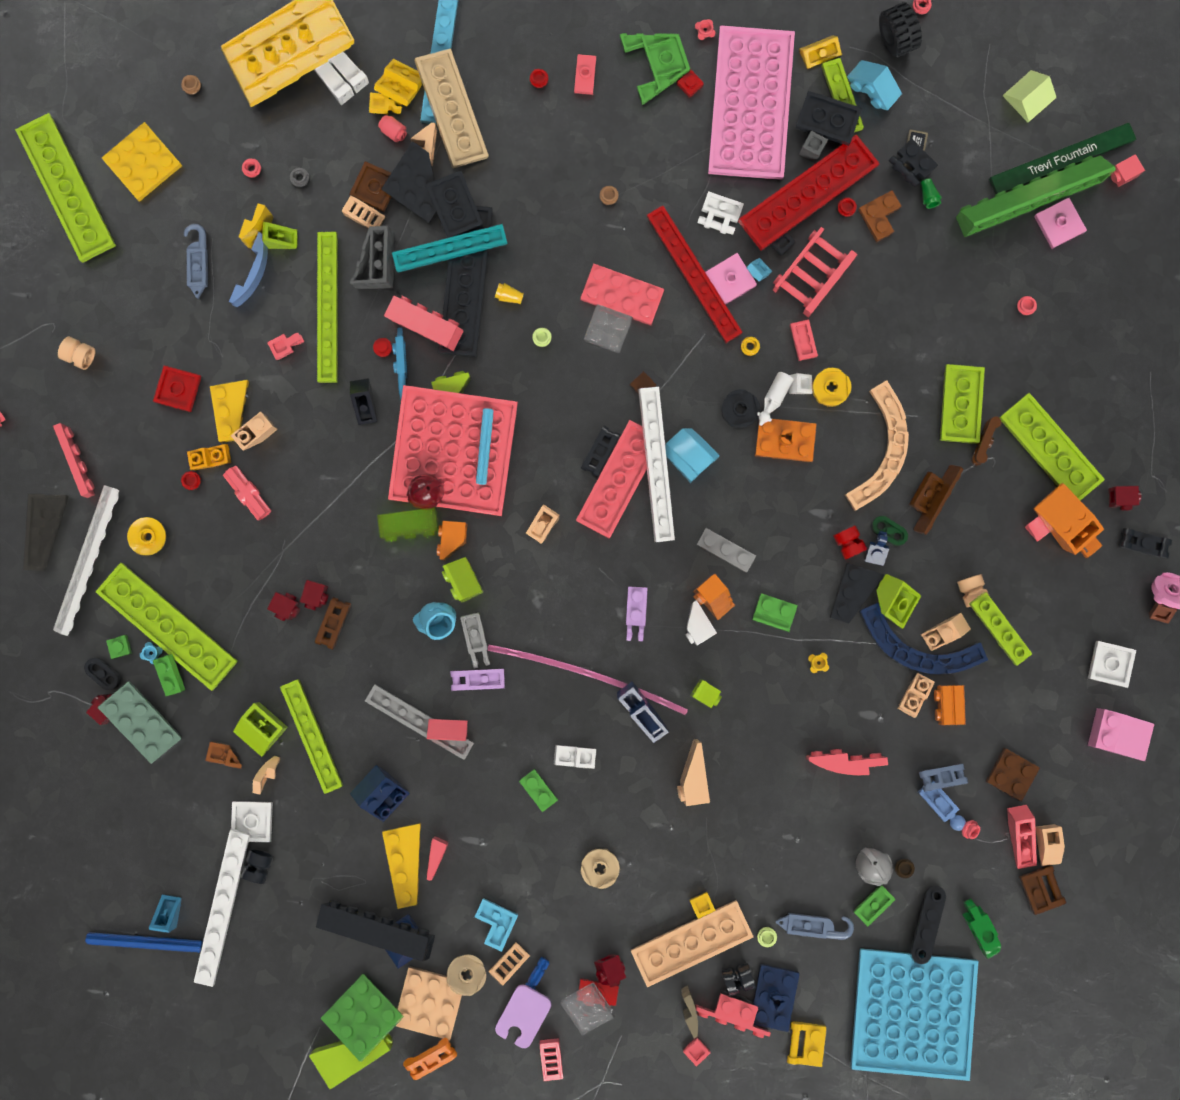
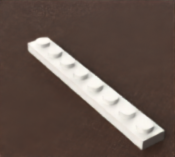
M659 387L639 389L654 542L675 540Z
M105 485L53 629L62 635L68 636L69 631L73 628V620L75 614L80 609V600L86 591L88 577L93 572L94 560L99 555L100 543L106 535L107 523L112 518L113 506L118 501L119 490Z
M233 829L229 832L194 983L211 987L215 985L251 835L249 833Z

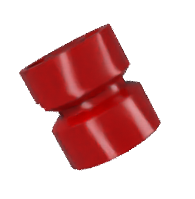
M856 525L833 535L837 545L842 547L840 551L845 560L867 550L864 541L859 539L860 533Z

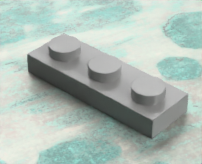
M705 528L696 544L746 573L756 557L751 552Z

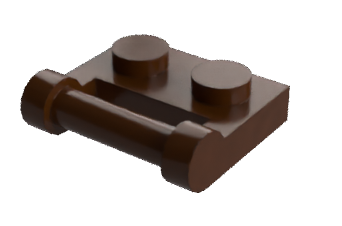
M1047 865L1041 869L1019 876L1034 915L1067 903L1065 897L1061 895L1055 879L1053 865ZM1046 875L1053 896L1055 898L1052 901L1050 900L1042 876Z

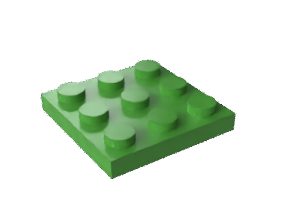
M362 974L321 1017V1020L351 1053L362 1062L404 1016L365 974Z

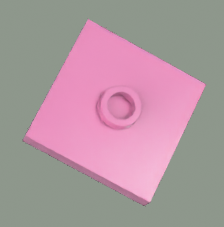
M1070 198L1034 216L1051 249L1087 231Z
M738 253L705 272L725 305L757 286Z

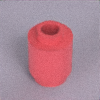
M385 115L378 124L381 132L394 142L403 141L407 135L406 126L392 116Z

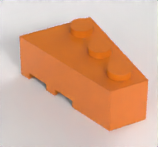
M716 574L710 576L693 591L695 594L693 598L700 605L704 604L717 620L735 606L728 588Z

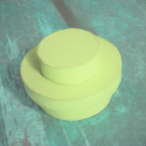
M546 328L536 329L533 333V342L539 347L547 346L551 342L550 331Z
M764 927L759 930L757 939L763 947H771L777 941V934L772 928Z

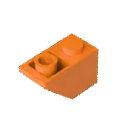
M443 521L442 525H439L438 536L441 537V544L437 545V556H440V560L446 561L466 543V522Z

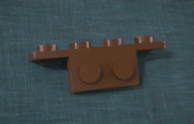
M950 465L942 479L933 472H927L909 505L922 513L913 529L915 532L926 535L931 530L944 503L961 477V473L964 470L962 467Z

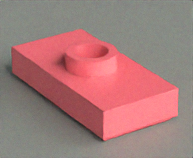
M578 54L574 93L593 95L596 56Z
M809 319L791 323L790 329L798 361L817 357L818 354Z

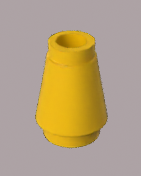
M499 283L494 298L499 299L498 301L521 304L524 293L506 283Z

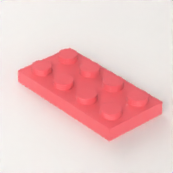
M593 264L581 300L651 326L664 289Z

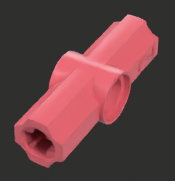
M235 465L229 468L223 476L235 490L234 493L241 503L248 507L258 521L269 515L272 510L259 495L260 492L251 481H248L238 466Z

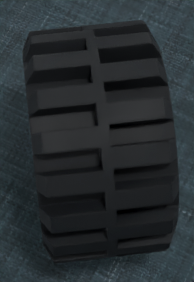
M902 2L880 13V33L885 46L894 57H900L920 48L922 42L921 26L917 15L909 4Z

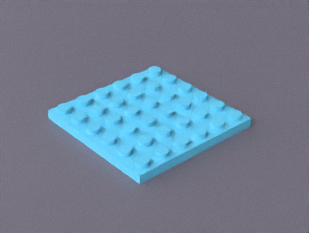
M860 948L850 1068L852 1070L970 1081L978 960L931 955V959L926 964H917L911 959L910 953ZM919 954V957L923 958L924 954Z

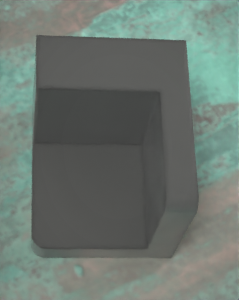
M811 131L799 155L816 163L828 139Z

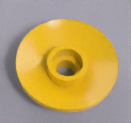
M140 518L133 522L128 530V544L134 552L140 555H153L160 551L165 544V528L154 518ZM150 533L152 538L147 540L146 536Z

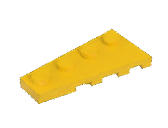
M421 823L382 832L398 909L418 904Z

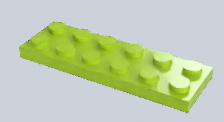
M1030 393L1026 394L999 417L1001 422L1057 486L1064 483L1080 501L1105 480Z

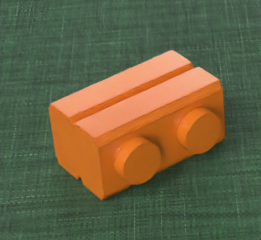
M964 685L937 686V690H934V700L938 701V709H935V720L940 725H966Z

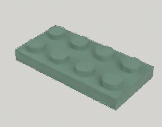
M130 681L126 682L97 707L151 764L182 738Z

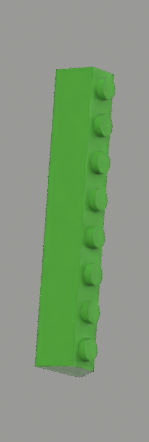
M1090 156L1083 159L1082 163L1078 165L1072 163L1066 166L1063 171L1058 172V170H1054L1043 179L1037 177L1031 180L1028 185L1019 184L1012 188L1013 191L1008 193L1002 191L996 194L995 198L990 200L984 198L972 207L967 205L960 209L956 219L964 237H967L1100 184L1116 168L1102 156L1095 158Z

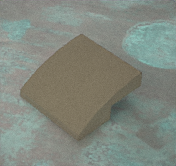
M686 986L681 989L683 999L688 1007L683 1010V1014L693 1038L698 1037L697 1013L689 987Z

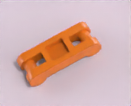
M443 1038L436 1046L414 1058H407L403 1066L407 1071H410V1076L413 1080H418L455 1059L457 1052L453 1047H450L451 1043L449 1040Z

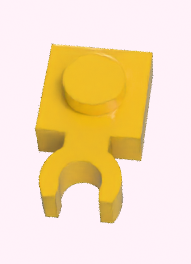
M370 92L369 113L388 115V110L396 114L401 113L402 107L396 106L402 105L401 103L389 99V97L383 94Z

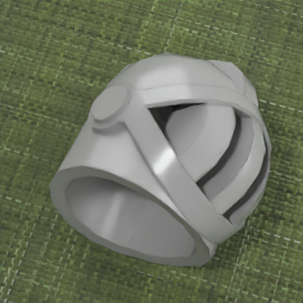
M865 847L856 858L858 875L865 883L881 886L882 884H887L891 879L893 864L887 853Z

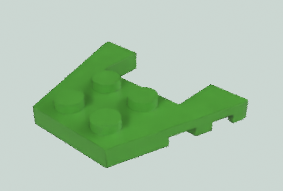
M620 34V40L625 53L644 48L655 80L637 86L642 105L690 71L679 34Z

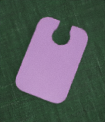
M519 985L496 1025V1033L506 1039L509 1028L516 1026L520 1028L521 1035L517 1037L514 1044L521 1048L529 1047L550 1010V998L527 985Z

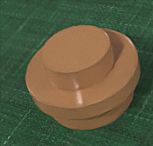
M187 75L182 80V89L187 94H195L201 88L200 80L196 76Z
M605 186L600 191V200L606 205L616 203L618 200L617 189L613 186Z

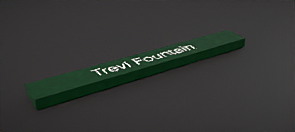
M1126 123L994 175L989 180L995 194L1002 191L1008 192L1019 184L1025 185L1037 177H1046L1048 173L1054 170L1061 171L1072 163H1081L1087 157L1092 156L1094 158L1132 143L1136 140L1130 123Z

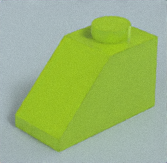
M702 679L698 681L690 695L710 708L713 705L717 706L722 698L720 690Z

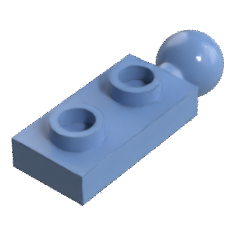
M922 787L918 791L919 795L943 822L950 819V826L954 830H963L966 821L962 816L955 814L960 809L942 789L924 792Z

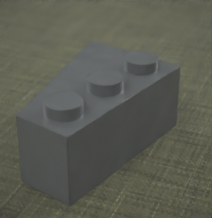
M388 226L369 227L360 260L357 261L354 277L350 281V284L356 289L393 288L394 259L392 252H394L395 232Z

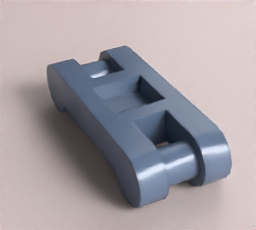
M959 764L919 772L920 778L924 782V792L967 784L968 779L963 772L965 770L964 765ZM930 776H934L935 783L932 784Z

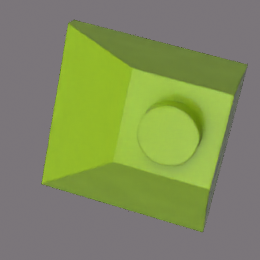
M885 574L876 590L881 613L903 629L921 595L904 581Z

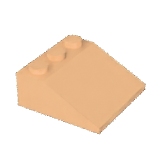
M698 739L693 740L680 779V786H677L678 797L686 806L710 803L702 743Z

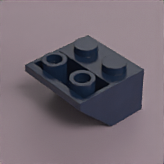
M377 765L350 793L360 808L382 822L410 794L388 772Z

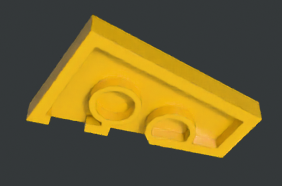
M248 380L210 386L218 441L220 443L234 441L231 435L242 426V414L246 402L245 396L249 384Z

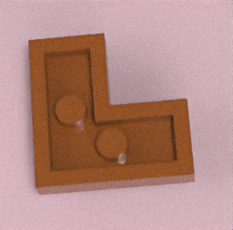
M893 190L858 209L876 242L893 234L894 230L886 216L900 209L901 204Z

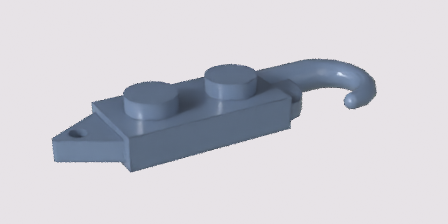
M190 224L184 230V236L187 237L188 232L195 229L199 233V242L191 243L187 248V286L191 288L195 297L199 299L205 287H208L206 231L199 224Z
M788 913L787 916L775 921L786 930L787 934L844 940L849 938L854 931L853 922L845 916L841 918L848 923V929L845 932L834 931V924L827 917Z

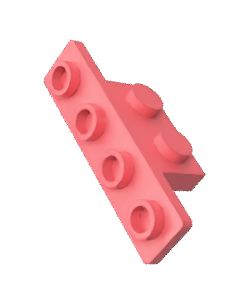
M722 993L719 995L715 1011L694 1004L697 1015L708 1018V1016L716 1018V1022L727 1025V1022L732 1023L734 1028L745 1032L748 1029L753 1031V1035L764 1038V1035L770 1037L771 1032L769 1030L753 1025L758 1011V1006Z

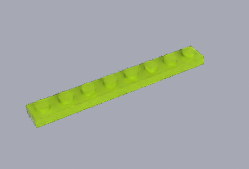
M317 232L318 383H338L337 232Z

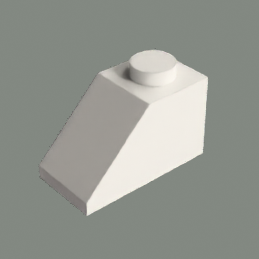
M697 600L691 605L686 626L688 633L685 634L691 644L695 643V645H699L717 634Z

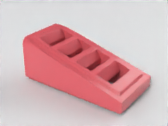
M435 836L431 841L427 870V880L429 881L434 878L448 846L447 841Z
M559 1038L540 1040L544 1081L563 1079ZM556 1048V1051L545 1052V1049ZM554 1055L557 1056V1058L555 1059H546L545 1057ZM557 1063L558 1066L546 1067V1064ZM558 1070L559 1073L547 1075V1071Z

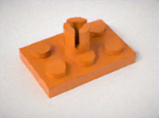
M772 419L771 422L768 421L760 426L758 422L755 456L812 462L816 424Z

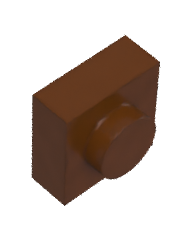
M643 371L630 383V386L639 395V389L656 387V384Z

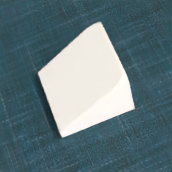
M801 373L789 375L793 378L789 394H812V375Z

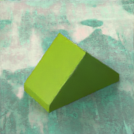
M263 222L262 241L268 249H296L297 230Z

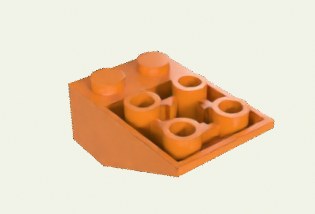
M1061 483L1033 508L1062 549L1074 555L1080 552L1104 530L1095 515L1064 483Z

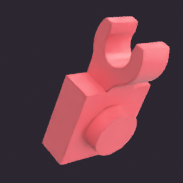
M295 333L289 338L282 334L267 343L275 359L280 360L294 352L292 346L299 345L304 340L299 333Z

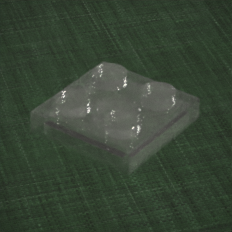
M597 304L584 341L620 353L633 317Z
M594 982L562 999L560 1003L581 1035L612 1020L615 1016V1013Z

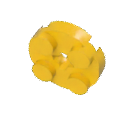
M827 368L815 377L812 384V392L818 403L829 407L838 406L849 396L851 381L840 369ZM830 382L837 387L833 392L827 389Z

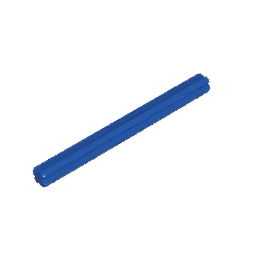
M91 932L87 933L85 942L90 945L198 953L201 952L203 945L202 941Z

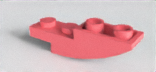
M842 749L830 750L829 754H823V751H813L811 755L806 756V760L821 768L847 775H870L869 767L888 765L887 757L881 756V753L869 754L870 757L862 758V755H852L848 759V753L842 752Z

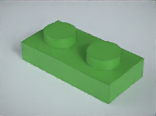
M172 654L152 660L165 696L185 690Z
M535 769L519 780L542 812L558 801Z
M881 885L857 906L853 912L868 927L896 899Z

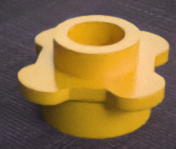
M811 654L808 660L811 662L810 671L812 673L828 671L827 654Z

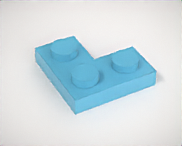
M485 898L482 899L475 918L492 925L484 944L502 952L518 914Z

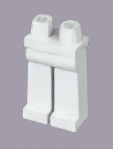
M344 52L330 58L327 63L314 69L340 105H343L354 96L353 90L355 93H358L369 84L364 72Z

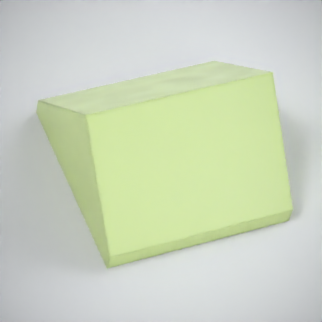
M1031 70L1011 87L1003 97L1027 122H1030L1056 99V94L1050 76Z

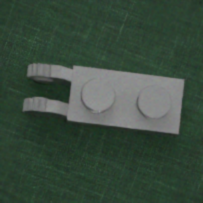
M480 613L461 616L465 640L474 669L479 668L476 652L482 651L485 665H490L487 652L488 646Z

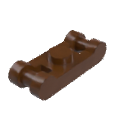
M992 417L984 425L980 435V443L976 445L971 458L972 463L976 466L985 463L988 459L986 451L988 448H991L994 442L992 436L995 429L1000 427L1002 423L999 417Z
M336 597L331 599L315 639L316 644H324L331 650L335 648L344 621L351 608V603H343ZM336 608L341 610L340 615L334 613ZM326 631L332 633L331 638L325 637Z

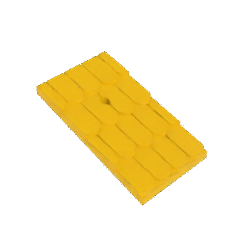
M293 0L221 45V50L250 107H253L277 94V91L297 81L306 73L327 63L330 58L349 49L354 44V38L333 0Z

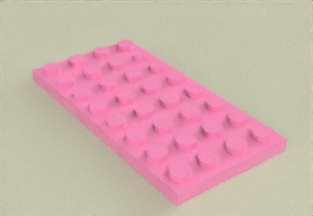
M720 26L708 174L783 180L795 31Z

